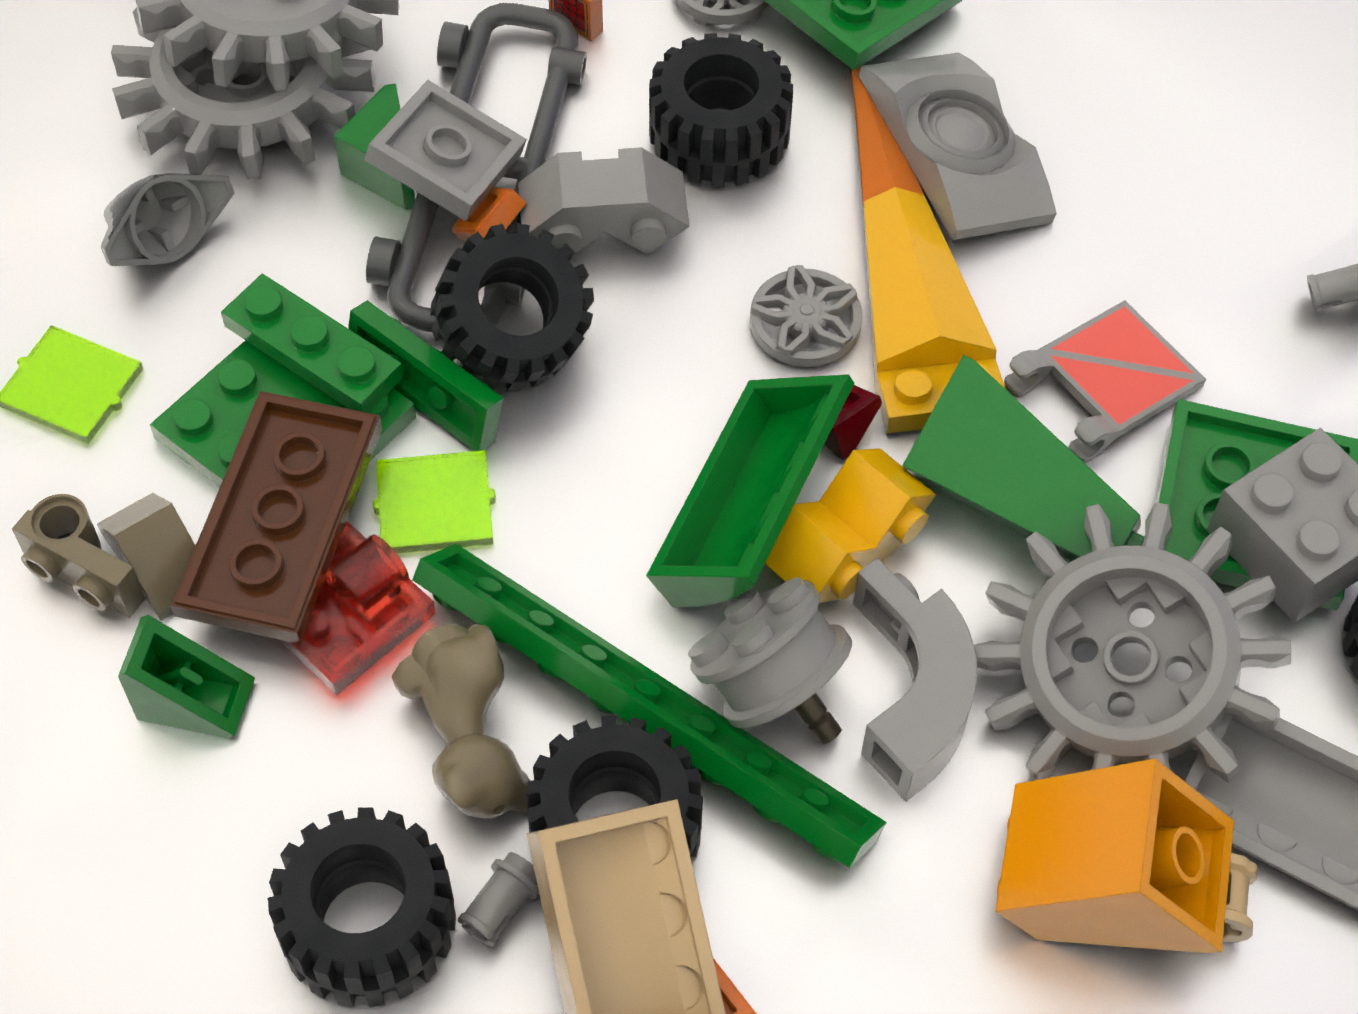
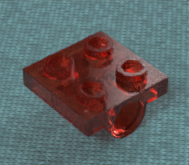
M348 521L330 568L326 570L324 584L301 644L279 640L336 696L436 614L434 601L410 580L404 563L389 544L375 534L365 538Z

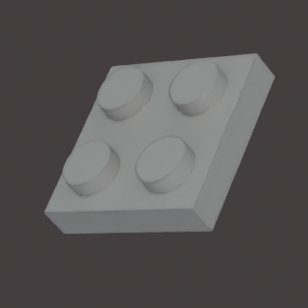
M427 80L369 143L364 160L464 221H467L521 156L527 139Z

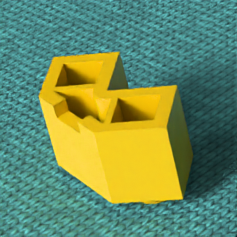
M882 449L853 450L819 501L794 504L765 564L785 582L800 577L802 580L813 583L820 593V603L838 599L844 600L855 592L857 576L860 570L877 558L881 562L884 561L900 545L908 544L922 531L929 518L925 510L936 494Z

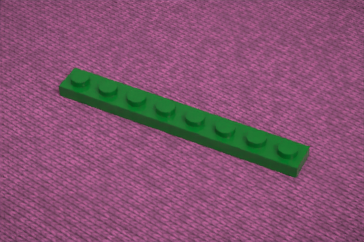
M452 544L420 558L412 581L432 593L433 598L440 605L452 610H458L477 624L488 626L496 641L509 644L534 660L537 667L545 674L563 679L587 695L590 702L598 709L610 714H616L629 724L631 717L646 720V732L651 734L659 727L671 733L672 749L683 744L691 755V764L698 768L699 774L704 779L715 785L725 786L751 803L756 812L763 818L771 822L783 824L810 842L811 847L819 855L829 860L839 861L850 869L877 843L887 823L886 821L744 729L732 726L724 716L458 544Z

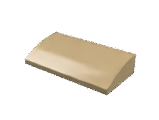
M678 799L526 833L565 1014H726Z

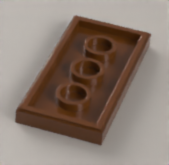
M260 391L171 603L175 617L301 644L383 428L380 415Z

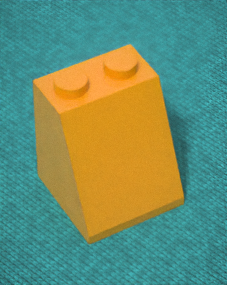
M1156 758L1015 784L1011 814L1007 823L1008 833L1001 878L997 886L998 897L995 912L1036 940L1197 953L1222 952L1234 820Z

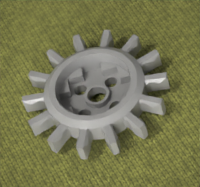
M136 0L139 24L143 34L173 28L163 35L166 59L172 66H178L204 48H207L214 52L212 64L215 85L227 87L242 61L266 63L267 75L275 91L287 90L291 73L290 61L312 56L332 79L343 75L341 47L337 42L341 38H345L377 52L383 46L382 18L372 14L399 15L400 9L399 0Z
M137 7L132 13L138 34L154 42L153 47L113 45L111 50L112 60L118 77L147 78L112 88L121 119L160 109L137 126L143 149L152 155L183 133L190 138L184 149L190 174L202 175L210 163L216 148L219 147L238 149L239 161L247 179H259L263 164L260 147L283 140L289 145L292 153L307 165L316 160L311 133L307 127L318 118L341 129L355 115L353 102L333 94L334 90L374 92L376 84L372 60L342 59L343 75L332 79L313 57L309 56L290 61L291 73L287 90H274L267 75L266 63L244 61L241 62L236 74L227 87L215 84L203 86L207 83H215L212 64L214 52L204 48L178 66H172L166 59L163 35L173 28L143 34L139 24ZM341 38L337 42L341 47L342 58L372 50L345 38ZM242 74L252 77L260 76L256 82L249 85L233 83V80Z
M1155 502L1145 520V537L1141 546L1115 547L1112 543L1111 522L1099 504L1086 507L1084 529L1092 545V552L1070 563L1061 557L1053 542L1037 531L1030 535L1026 542L1033 563L1050 578L1040 589L1036 597L1024 594L1011 585L992 581L985 592L989 603L1001 614L1024 621L1020 641L1011 643L988 641L974 645L977 668L989 671L1022 670L1026 688L1022 691L997 700L985 710L994 731L1013 728L1023 720L1038 714L1051 729L1045 739L1032 750L1025 765L1029 774L1036 780L1045 779L1056 771L1062 758L1072 748L1094 758L1091 770L1155 758L1170 769V758L1193 748L1203 757L1211 772L1226 782L1239 774V769L1232 749L1213 733L1226 713L1240 717L1254 727L1270 730L1275 729L1280 719V708L1266 697L1251 694L1238 687L1241 668H1277L1291 664L1290 640L1275 637L1261 639L1240 638L1236 620L1246 614L1265 608L1276 598V587L1270 576L1249 580L1239 588L1223 594L1210 576L1227 560L1232 548V534L1220 526L1203 540L1195 555L1187 561L1178 555L1166 551V546L1173 529L1169 505ZM1146 608L1153 612L1155 618L1149 626L1140 628L1130 623L1131 613L1136 609ZM1082 643L1093 644L1098 649L1097 656L1087 663L1075 660L1073 652L1078 645ZM1125 643L1143 645L1151 654V661L1146 670L1134 676L1119 673L1112 665V656L1119 646ZM1175 662H1184L1191 667L1192 674L1186 681L1174 682L1166 675L1168 667ZM1118 697H1127L1134 702L1135 707L1129 716L1119 718L1110 713L1109 706L1111 702Z

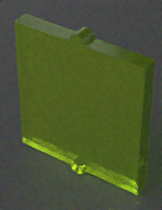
M51 325L28 356L20 357L17 360L19 368L0 391V407L89 444L113 411L122 409L121 399L142 372L143 366L138 360Z
M485 450L376 460L378 498L373 501L372 505L374 513L379 515L382 555L438 550L455 543L461 547L494 544L490 505L495 504L496 494L492 488H489Z

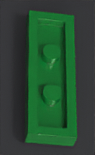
M263 273L221 311L224 327L348 409L369 413L404 378L401 362Z
M368 300L350 310L348 329L402 363L404 378L393 389L412 401L418 410L477 453H481L495 443L504 399L502 396Z

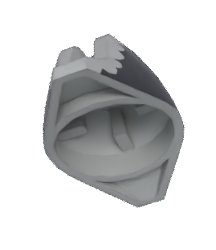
M165 173L150 175L129 185L116 195L104 209L103 216L108 229L101 243V250L107 264L111 266L167 264L188 254L201 241L235 194L229 176Z

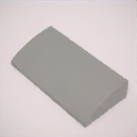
M1226 713L1213 733L1232 749L1238 764L1239 774L1231 781L1226 782L1211 772L1203 757L1198 754L1185 782L1234 820L1232 847L1358 911V756L1282 718L1279 719L1275 729L1270 730L1254 727L1242 718Z

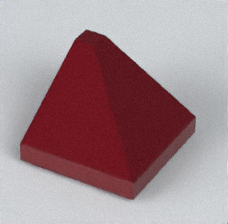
M853 385L825 441V445L838 458L845 460L856 449L882 405L880 396Z

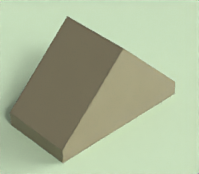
M152 492L97 523V526L118 559L133 566L146 600L162 621L174 614L171 603L196 545L173 504Z

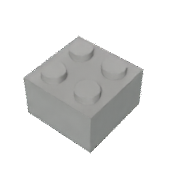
M1321 427L1225 488L1207 528V531L1211 534L1221 526L1232 534V548L1229 555L1252 579L1270 576L1276 587V598L1273 601L1294 623L1358 581V464Z

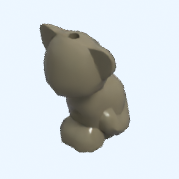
M448 624L428 630L417 640L412 653L399 663L391 677L395 688L401 696L409 699H423L438 733L449 744L443 749L432 765L435 785L454 807L472 818H496L511 809L527 813L526 793L528 781L531 780L521 770L513 751L507 744L499 739L484 735L486 713L504 680V665L492 631L488 626L474 624L469 629L457 624Z

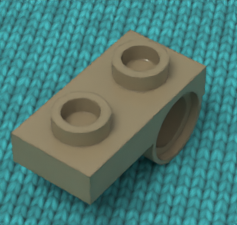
M55 494L46 497L37 503L31 511L27 510L13 526L12 531L23 552L21 557L22 563L42 580L53 582L55 578H58L73 587L74 592L91 607L100 611L110 607L131 618L146 599L133 566L102 550L101 542L87 508L77 497L69 494ZM73 532L65 538L58 539L63 534Z

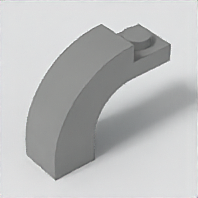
M877 558L858 572L853 605L902 655L911 674L912 686L899 701L866 725L861 755L900 797L907 802L942 772L960 744L976 690L977 658L969 628L962 614L944 590L941 588L924 602H921L913 584L900 573L893 574Z

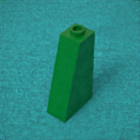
M963 355L903 463V468L928 488L1025 538H1028L1037 531L1053 542L1058 553L1070 561H1074L1092 552V545L1084 529L1086 507L1097 504L1101 506L1111 522L1112 543L1115 547L1141 546L1144 536L1137 533L1141 526L1140 514L975 360Z

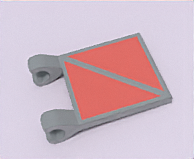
M1124 300L1040 349L1023 351L1014 356L1009 365L1013 373L1005 377L1004 383L1014 394L1023 396L1033 390L1051 373L1092 415L1078 423L1074 431L1078 438L1071 441L1068 446L1084 463H1087L1098 456L1115 439L1177 402V399H1183L1202 388L1207 379Z

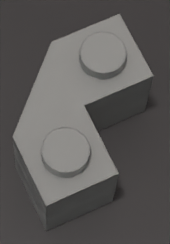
M642 147L618 149V158L582 160V151L557 153L518 182L519 196L526 202V205L520 211L521 224L530 225L529 235L535 237L539 236L542 229L554 234L550 243L559 250L567 243L576 254L607 232L649 255L690 227L683 172Z

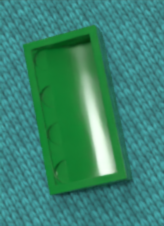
M849 374L748 381L646 574V577L672 607H697L722 603L744 594L755 585L854 385V381Z

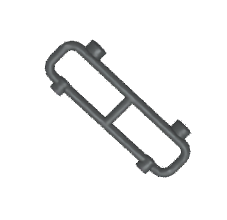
M499 3L489 6L478 13L470 29L468 25L445 21L438 40L437 64L438 66L457 69L449 93L470 104L490 36L495 28L503 25H514L546 31L556 37L557 43L556 46L552 47L547 77L524 157H519L503 176L517 179L514 191L519 195L518 182L547 161L568 83L582 85L586 69L587 52L577 51L578 32L573 23L561 13L518 3ZM417 193L402 243L399 240L378 236L373 238L367 258L366 281L370 284L388 287L387 302L393 315L404 325L420 331L433 333L432 326L436 316L430 315L431 308L417 305L411 299V292L438 204ZM520 212L505 230L506 234H510L513 231L516 223L521 224ZM496 282L485 286L480 307L488 321L495 326L505 310L506 303L521 305L525 289L508 282Z

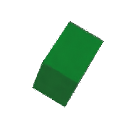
M395 83L384 85L334 135L341 175L406 210L413 208L415 202L414 190L364 160L369 143L400 110Z
M150 615L140 618L118 674V679L137 720L223 738L235 736L255 680L254 676Z

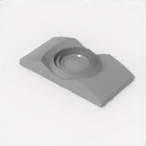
M958 52L861 66L858 75L952 240L1053 223L1057 212L1037 149L1034 145L1014 133L1003 114L995 80L978 64Z

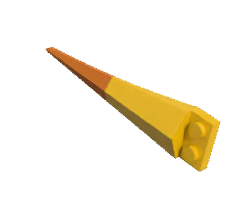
M860 66L855 70L851 69L864 213L875 391L882 401L880 409L887 434L922 430L963 355L975 360L1004 388L1005 386L996 361L997 349L913 170L858 76L861 69Z

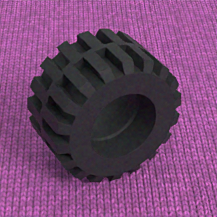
M717 33L704 34V39L698 41L691 37L682 41L681 49L671 47L664 53V61L656 62L652 70V79L649 82L650 143L655 145V155L664 161H668L670 165L683 173L688 174L689 182L700 184L702 180L711 181L712 187H724V182L734 181L735 185L738 186L748 183V177L751 175L761 178L769 173V164L778 165L783 158L784 149L788 148L790 139L793 84L791 83V73L788 67L780 65L781 57L774 50L763 51V43L755 39L746 42L741 40V35L729 33L728 38L717 37ZM711 109H727L728 111H717Z
M516 223L510 234H506L503 224L490 226L484 238L479 232L467 238L463 248H457L450 257L435 288L436 294L431 302L430 315L436 316L432 326L435 341L443 339L445 342L441 352L451 361L457 358L463 364L461 368L471 375L476 373L484 377L482 382L487 384L492 390L495 389L499 382L506 383L507 392L520 391L527 382L533 388L544 383L550 374L555 376L585 339L583 335L589 329L593 313L587 312L594 302L593 288H583V283L589 274L584 264L574 267L570 262L575 251L567 243L560 250L550 243L554 234L542 229L538 237L529 235L530 225ZM496 282H508L523 287L534 296L540 305L543 314L542 330L523 336L512 335L499 330L488 321L482 312L478 296L479 290Z
M616 716L601 717L602 726L591 729L586 720L573 725V738L570 740L559 734L549 743L550 757L539 755L533 766L534 780L528 781L526 793L530 832L578 822L576 814L582 805L592 797L605 792L622 791L631 793L642 798L649 805L678 799L690 857H697L700 846L703 810L701 777L698 768L691 769V755L682 744L672 749V734L659 727L651 734L646 732V720L631 717L629 726L617 725Z
M358 807L357 818L345 819L343 810L327 814L330 825L319 830L315 823L312 822L302 829L301 834L304 843L298 847L289 842L280 854L285 869L273 868L269 884L274 896L267 898L268 912L274 925V932L284 957L287 958L291 971L300 982L307 979L311 992L325 999L330 991H334L338 1005L354 1007L357 996H366L369 1007L385 1005L384 993L396 990L401 1000L414 993L411 980L416 976H419L426 983L437 972L434 957L446 958L452 945L449 931L455 930L456 913L444 856L437 843L429 844L426 830L416 822L406 830L403 815L388 810L383 820L376 819L373 807ZM367 882L383 883L392 886L404 895L403 901L395 915L388 922L374 930L363 933H346L324 923L326 912L333 900L344 890L354 885Z

